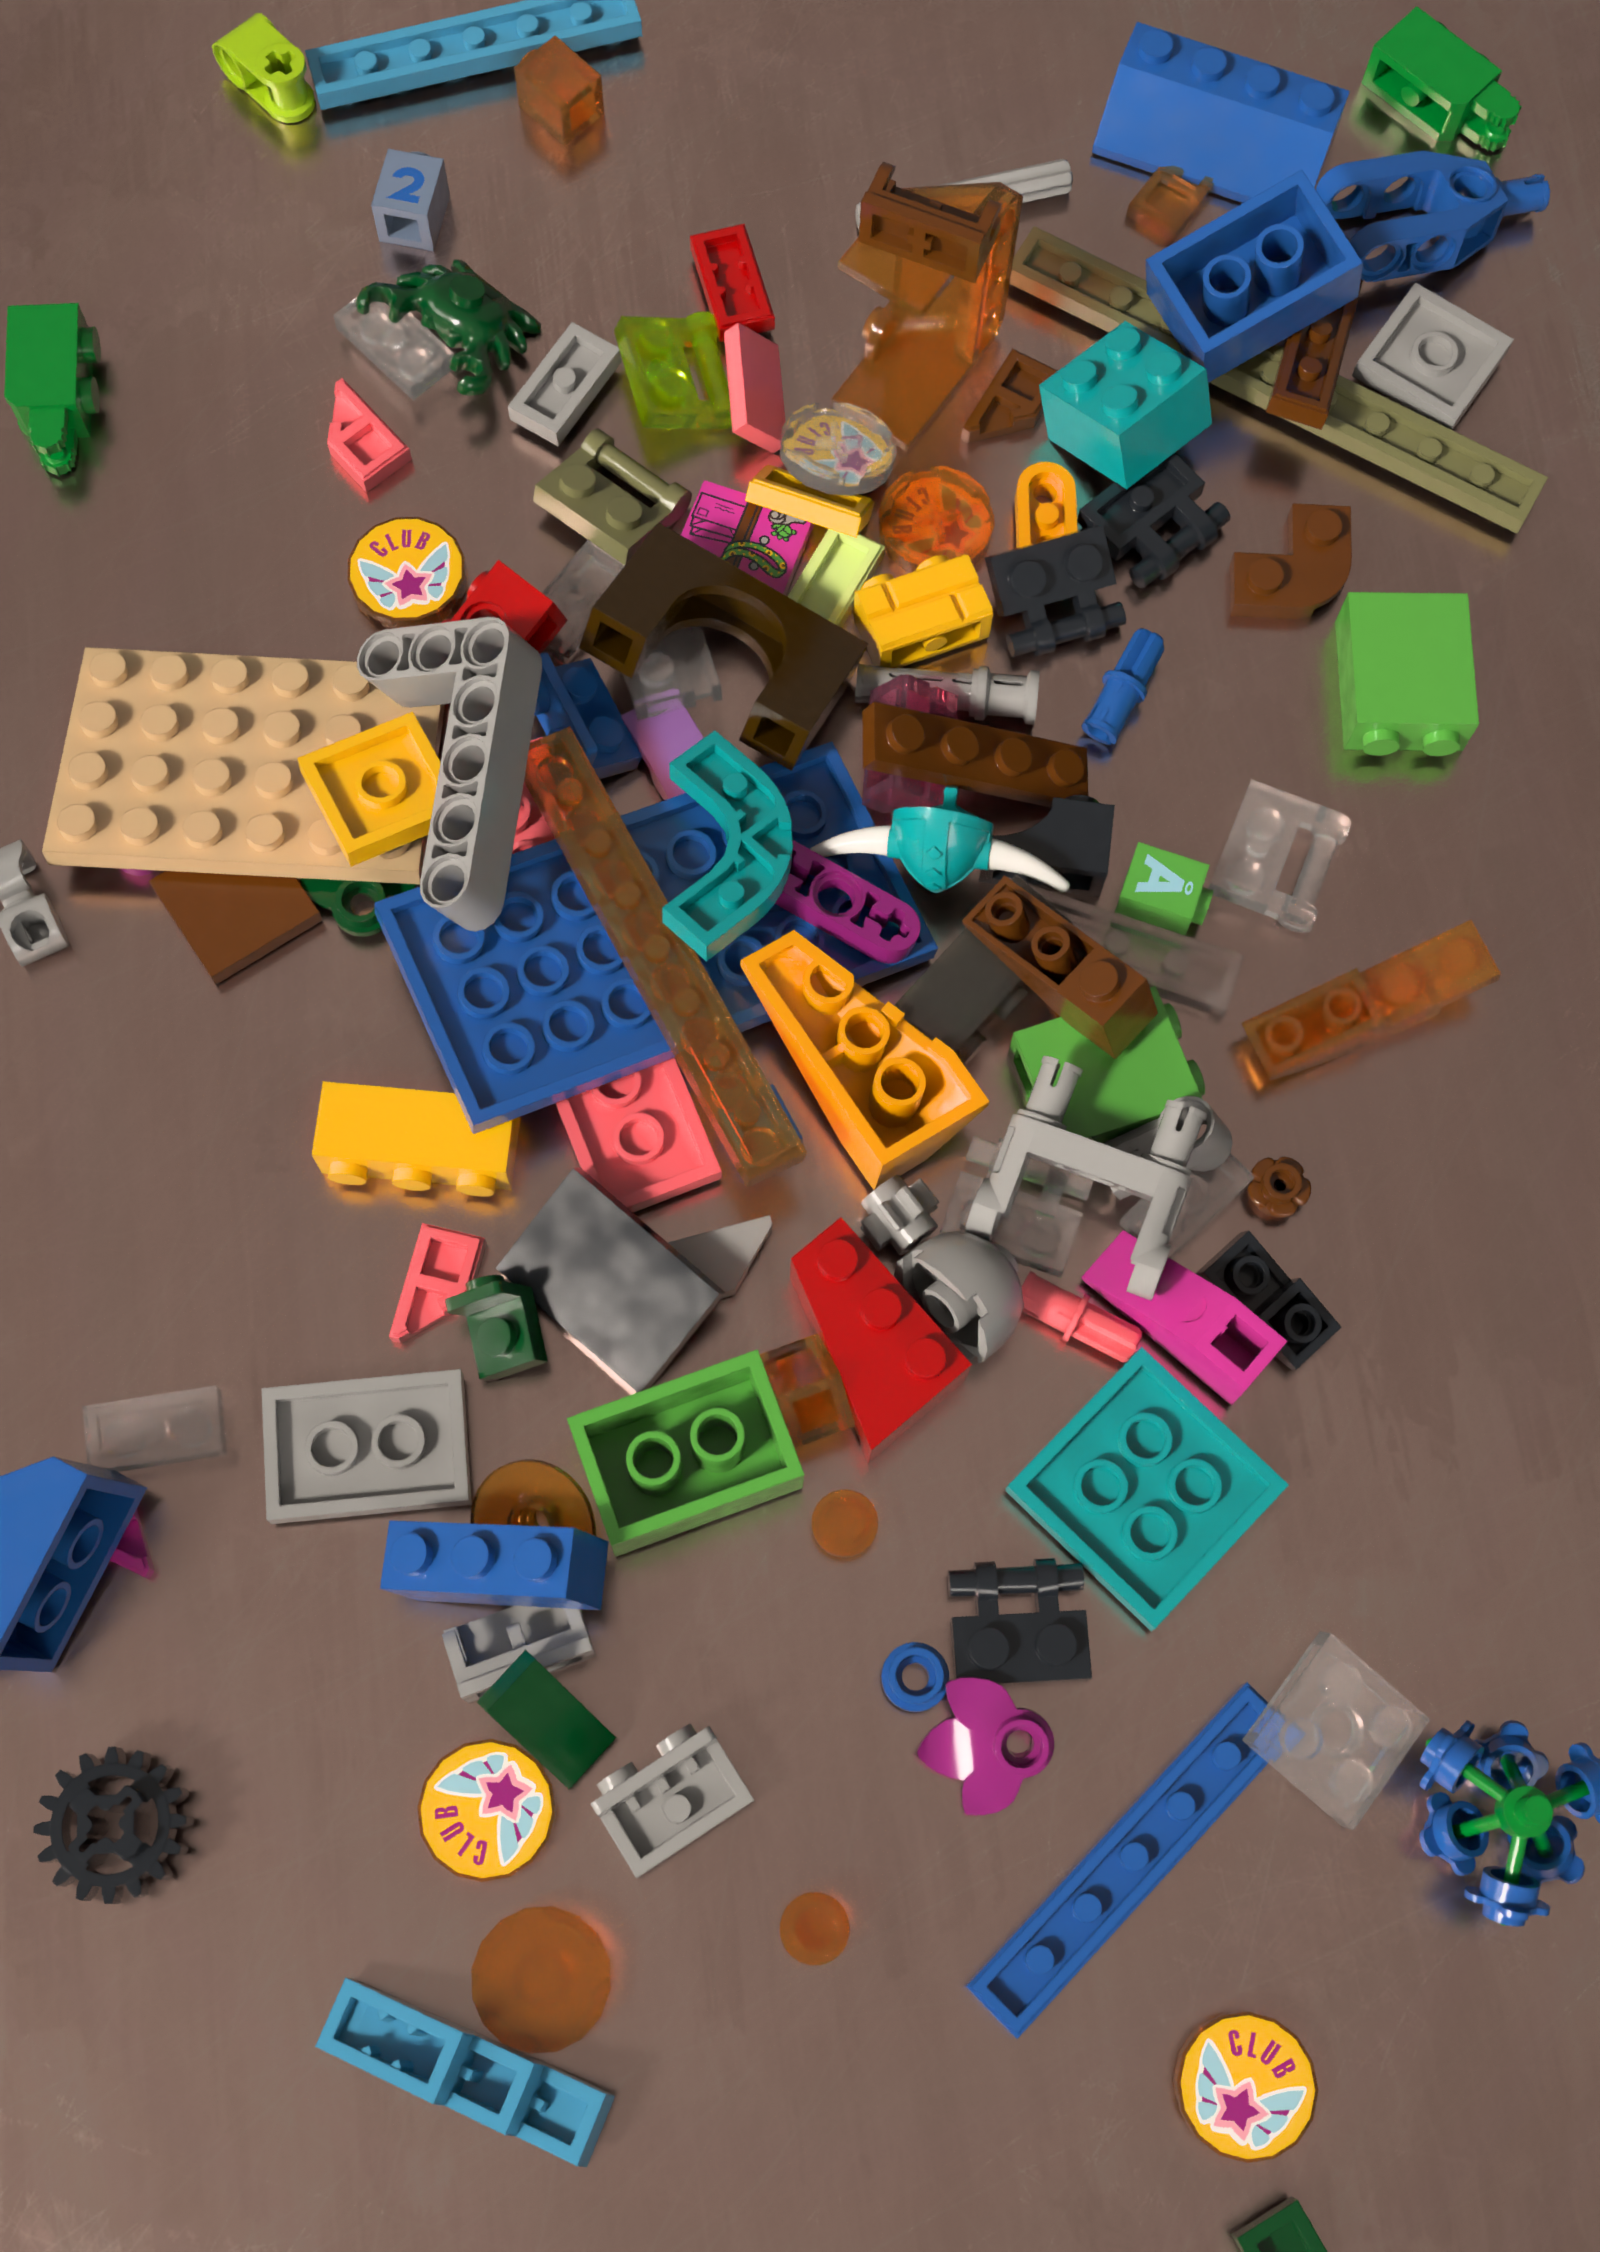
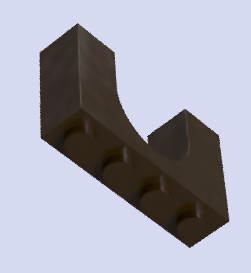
M658 522L593 605L579 649L632 679L658 643L666 635L678 629L699 626L709 627L727 632L739 638L757 653L764 663L769 676V682L756 699L739 741L792 771L850 684L869 643Z

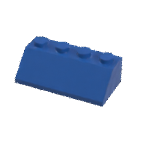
M1137 22L1118 65L1093 144L1092 153L1242 203L1301 169L1315 188L1334 141L1350 91Z

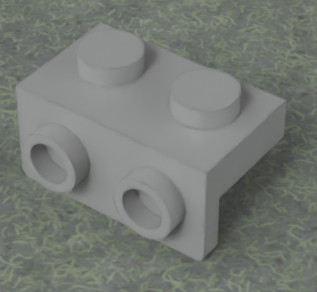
M691 1723L682 1727L656 1745L662 1757L639 1772L633 1762H630L597 1784L602 1796L593 1801L591 1806L602 1820L637 1879L754 1802V1798L721 1747L710 1726L698 1733Z

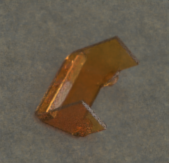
M1001 182L902 188L981 216L989 200L1002 203L998 218H1001L1000 230L976 283L859 242V237L839 260V270L890 301L885 308L878 306L869 315L862 330V337L866 339L864 359L832 397L831 405L905 451L909 450L994 341L1004 320L1023 196Z

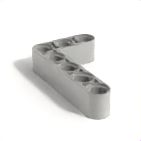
M495 617L385 629L376 632L367 638L359 650L357 668L361 676L402 707L412 708L451 704L420 879L421 896L429 906L464 929L475 932L486 929L495 922L501 914L504 905L541 679L542 658L539 652L511 627Z

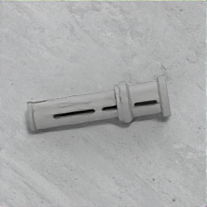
M859 664L855 702L873 703L875 701L898 706L969 711V717H975L974 720L984 721L987 715L1023 718L1026 725H1035L1040 671L1030 670L1027 676L991 673L988 666H979V669L973 668V674Z

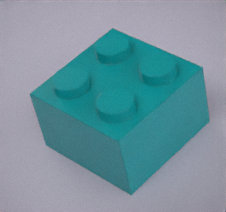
M1126 321L1039 385L1048 439L1125 489L1131 487L1212 424L1207 369Z

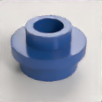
M920 1642L906 1643L894 1649L885 1660L881 1673L882 1687L888 1699L898 1708L909 1712L926 1711L938 1704L946 1693V1683L949 1681V1670L943 1656L935 1648ZM917 1665L925 1670L928 1680L923 1689L911 1690L905 1686L902 1680V1673L906 1667Z

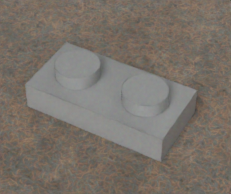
M571 322L508 405L510 420L559 446L620 365V348Z

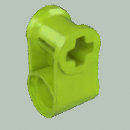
M261 13L254 14L213 43L214 56L227 78L239 89H243L272 118L279 122L295 123L307 118L313 112L316 101L313 89L304 79L307 70L305 57L301 50L287 40L266 16Z

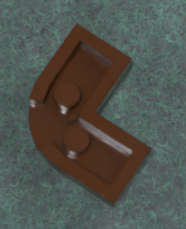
M1292 503L1288 514V555L1234 552L1230 563V616L1300 619L1312 616L1314 609L1331 601L1343 590L1351 570V506Z

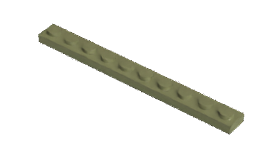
M1033 226L1008 265L1005 282L1108 333L1126 321L1186 356L1147 295L1146 280ZM1275 344L1212 380L1210 383L1266 410L1283 347ZM1338 375L1329 414L1322 430L1285 419L1518 534L1548 479L1547 476Z

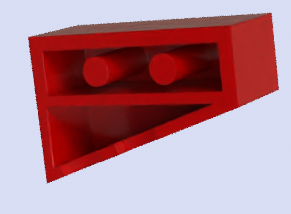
M842 1217L791 1258L790 1279L818 1346L825 1356L837 1385L838 1394L843 1406L848 1411L860 1440L861 1449L869 1464L966 1381L972 1363Z

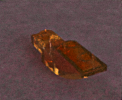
M1469 920L1360 973L1355 968L1241 1024L1269 1080H1273L1349 1054L1440 1014L1441 1007L1498 981L1501 973L1472 920Z

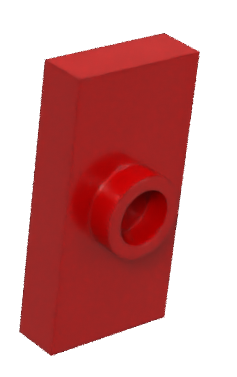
M745 223L691 235L690 249L719 342L725 341L724 332L737 323L756 333L775 330V316Z

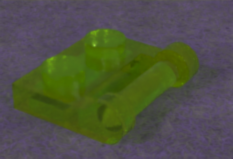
M705 311L696 312L686 318L620 317L614 329V334L643 428L726 429L732 427L728 380L715 339L718 337V330L711 313ZM683 347H694L710 400H699Z

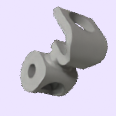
M20 839L0 848V900L4 906V909L0 912V928L15 958L24 967L69 947V941L60 918L45 893L35 895L31 885L24 877L25 874L35 869L36 861L25 843Z

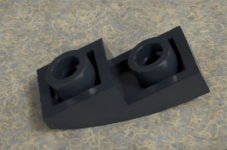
M1249 1230L1240 1232L1195 1273L1238 1299L1287 1340L1286 1344L1275 1356L1291 1370H1297L1341 1328L1340 1324L1302 1279H1290Z

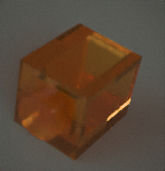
M554 36L540 48L529 51L520 63L514 67L519 107L564 146L605 114L601 75L558 37Z
M818 1333L760 1354L794 1448L855 1426L840 1372Z

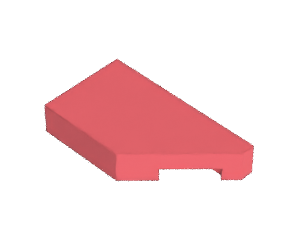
M341 378L335 383V405L332 423L329 426L327 444L331 456L367 493L410 462L412 457L409 447L355 390Z
M422 1223L389 1334L392 1342L402 1344L451 1315L447 1312L445 1299L466 1292L465 1284L477 1278L487 1244L484 1237Z

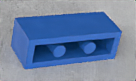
M389 1520L380 1589L418 1601L601 1610L609 1541L574 1527Z

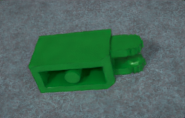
M1418 6L1374 44L1362 80V84L1434 140L1453 141L1462 133L1475 144H1480L1481 148H1485L1487 151L1492 150L1494 152L1495 150L1505 148L1512 131L1509 129V126L1515 125L1522 107L1519 105L1520 101L1516 100V96L1512 97L1510 95L1511 92L1498 83L1502 73L1500 68Z
M79 303L8 306L4 397L18 420L17 424L20 430L30 438L29 441L36 452H40L38 454L39 461L46 473L50 472L58 475V477L69 471L72 472L71 469L76 467L74 463L77 461L75 456L77 455L78 438L90 437L91 413H98L100 409L99 389L95 377H92V363H100L101 360L100 339L96 327H88Z

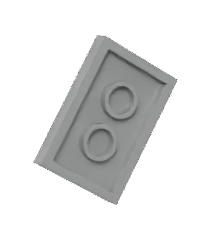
M461 1369L261 1388L266 1518L269 1523L279 1524L472 1505L464 1374Z

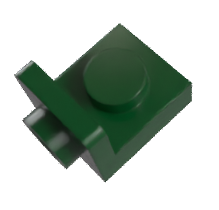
M488 1275L467 1282L465 1284L466 1292L445 1299L449 1314L465 1316L467 1318L479 1379L495 1381L548 1362L532 1287L506 1282L502 1275Z

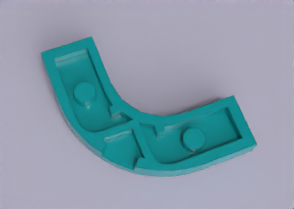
M716 730L669 763V776L676 785L707 810L719 823L726 834L728 843L722 859L709 873L662 907V923L706 962L755 925L773 907L788 880L793 850L790 812L779 789L763 770Z

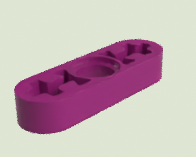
M792 840L791 869L785 887L775 904L878 962L892 964L908 957L920 934V920L915 910L891 894ZM808 874L815 878L810 885L807 896H804L800 893L802 884L805 885ZM827 888L841 889L850 897L852 908L845 913H831L822 907L818 894ZM866 905L871 910L868 917H865L862 927H859L855 923L860 916L863 906ZM889 922H893L900 927L898 935L893 936L890 941L884 940L879 936L881 930Z

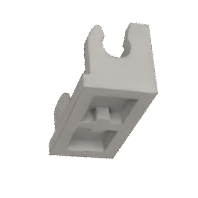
M513 1606L464 1625L446 1629L442 1634L460 1697L467 1703L479 1700L524 1650L528 1651L550 1673L596 1657L581 1609Z

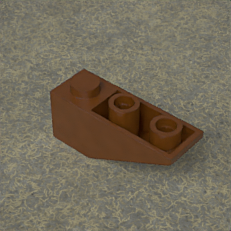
M1006 876L962 920L963 925L1065 1022L1114 1059L1125 1050L1158 1014L1147 978Z

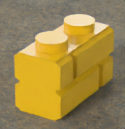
M964 554L949 559L946 555H936L923 561L914 572L896 578L892 574L885 573L867 580L860 590L855 591L853 616L862 640L869 643L867 652L873 665L901 668L988 638L993 619V609L983 586L979 583V577L969 555Z

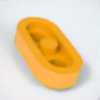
M1038 462L1030 465L1021 473L1015 494L1016 548L1078 530L1076 485L1070 472L1063 466L1053 462ZM1039 496H1046L1050 498L1053 502L1042 504L1038 502L1035 498Z

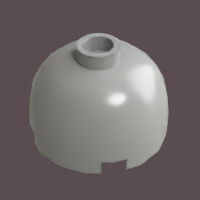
M962 1231L941 1233L916 1246L897 1261L894 1277L913 1296L915 1301L969 1361L977 1356L978 1364L984 1362L1001 1348L1014 1333L1024 1307L1021 1281L1017 1275L1019 1269L1015 1258L1002 1245L991 1243L983 1237Z

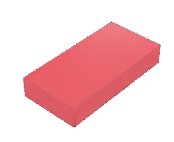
M737 323L724 332L732 432L771 453H775L782 448V444L787 437L779 346L744 325Z

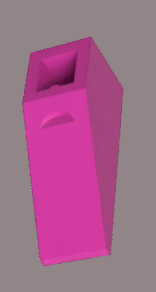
M1122 1230L1081 1279L1232 1406L1281 1350L1287 1340L1238 1299L1169 1257L1152 1301L1126 1292L1135 1267L1134 1264H1131L1132 1260L1130 1258L1137 1238Z

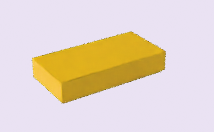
M769 464L765 465L750 480L745 499L747 502L855 538L870 521L875 503L871 498L856 493L838 494L822 491L805 484L790 471Z

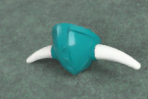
M953 785L945 787L943 804L933 807H902L894 809L891 826H874L845 832L810 848L823 857L847 853H869L900 859L914 879L933 893H940L965 879L975 869L987 871L989 869L1021 874L1038 880L1062 893L1067 892L1070 888L1069 882L1038 857L1012 844L994 839L992 837L994 824L957 805L959 788Z

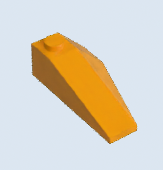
M795 930L741 959L740 966L831 1127L873 1190L896 1175L901 1176L926 1161L989 1105L990 1101L953 1049L937 1037L931 1040L904 1019V1012L889 1001L885 1005L854 981V975Z

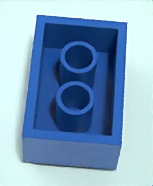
M1302 169L1145 259L1147 295L1186 357L1207 369L1208 383L1356 299L1359 296L1363 266L1362 260Z

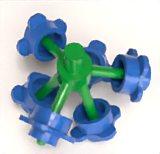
M1469 1720L1454 1734L1446 1728H1442L1433 1738L1427 1739L1425 1743L1426 1748L1420 1762L1429 1769L1423 1776L1419 1786L1427 1791L1436 1781L1453 1794L1468 1779L1494 1798L1496 1803L1494 1813L1483 1816L1476 1806L1467 1801L1452 1803L1449 1796L1444 1792L1431 1794L1426 1802L1429 1817L1419 1835L1422 1849L1428 1856H1437L1450 1863L1452 1870L1457 1875H1468L1475 1870V1857L1482 1855L1487 1849L1489 1831L1501 1828L1507 1834L1510 1843L1506 1868L1499 1866L1484 1867L1480 1887L1466 1886L1464 1891L1465 1898L1484 1904L1482 1914L1500 1925L1521 1927L1525 1925L1529 1916H1548L1550 1905L1538 1900L1541 1884L1554 1880H1562L1567 1884H1574L1581 1880L1585 1873L1584 1862L1576 1856L1573 1842L1578 1834L1576 1825L1568 1817L1561 1815L1553 1817V1809L1564 1805L1575 1817L1588 1819L1595 1816L1596 1820L1600 1823V1758L1594 1756L1591 1748L1586 1743L1579 1742L1569 1748L1571 1762L1561 1765L1555 1775L1557 1791L1545 1795L1541 1790L1533 1786L1538 1779L1543 1778L1547 1774L1549 1761L1543 1752L1534 1750L1528 1741L1529 1732L1527 1727L1523 1723L1515 1720L1506 1721L1500 1726L1498 1733L1486 1740H1473L1470 1738L1475 1724Z

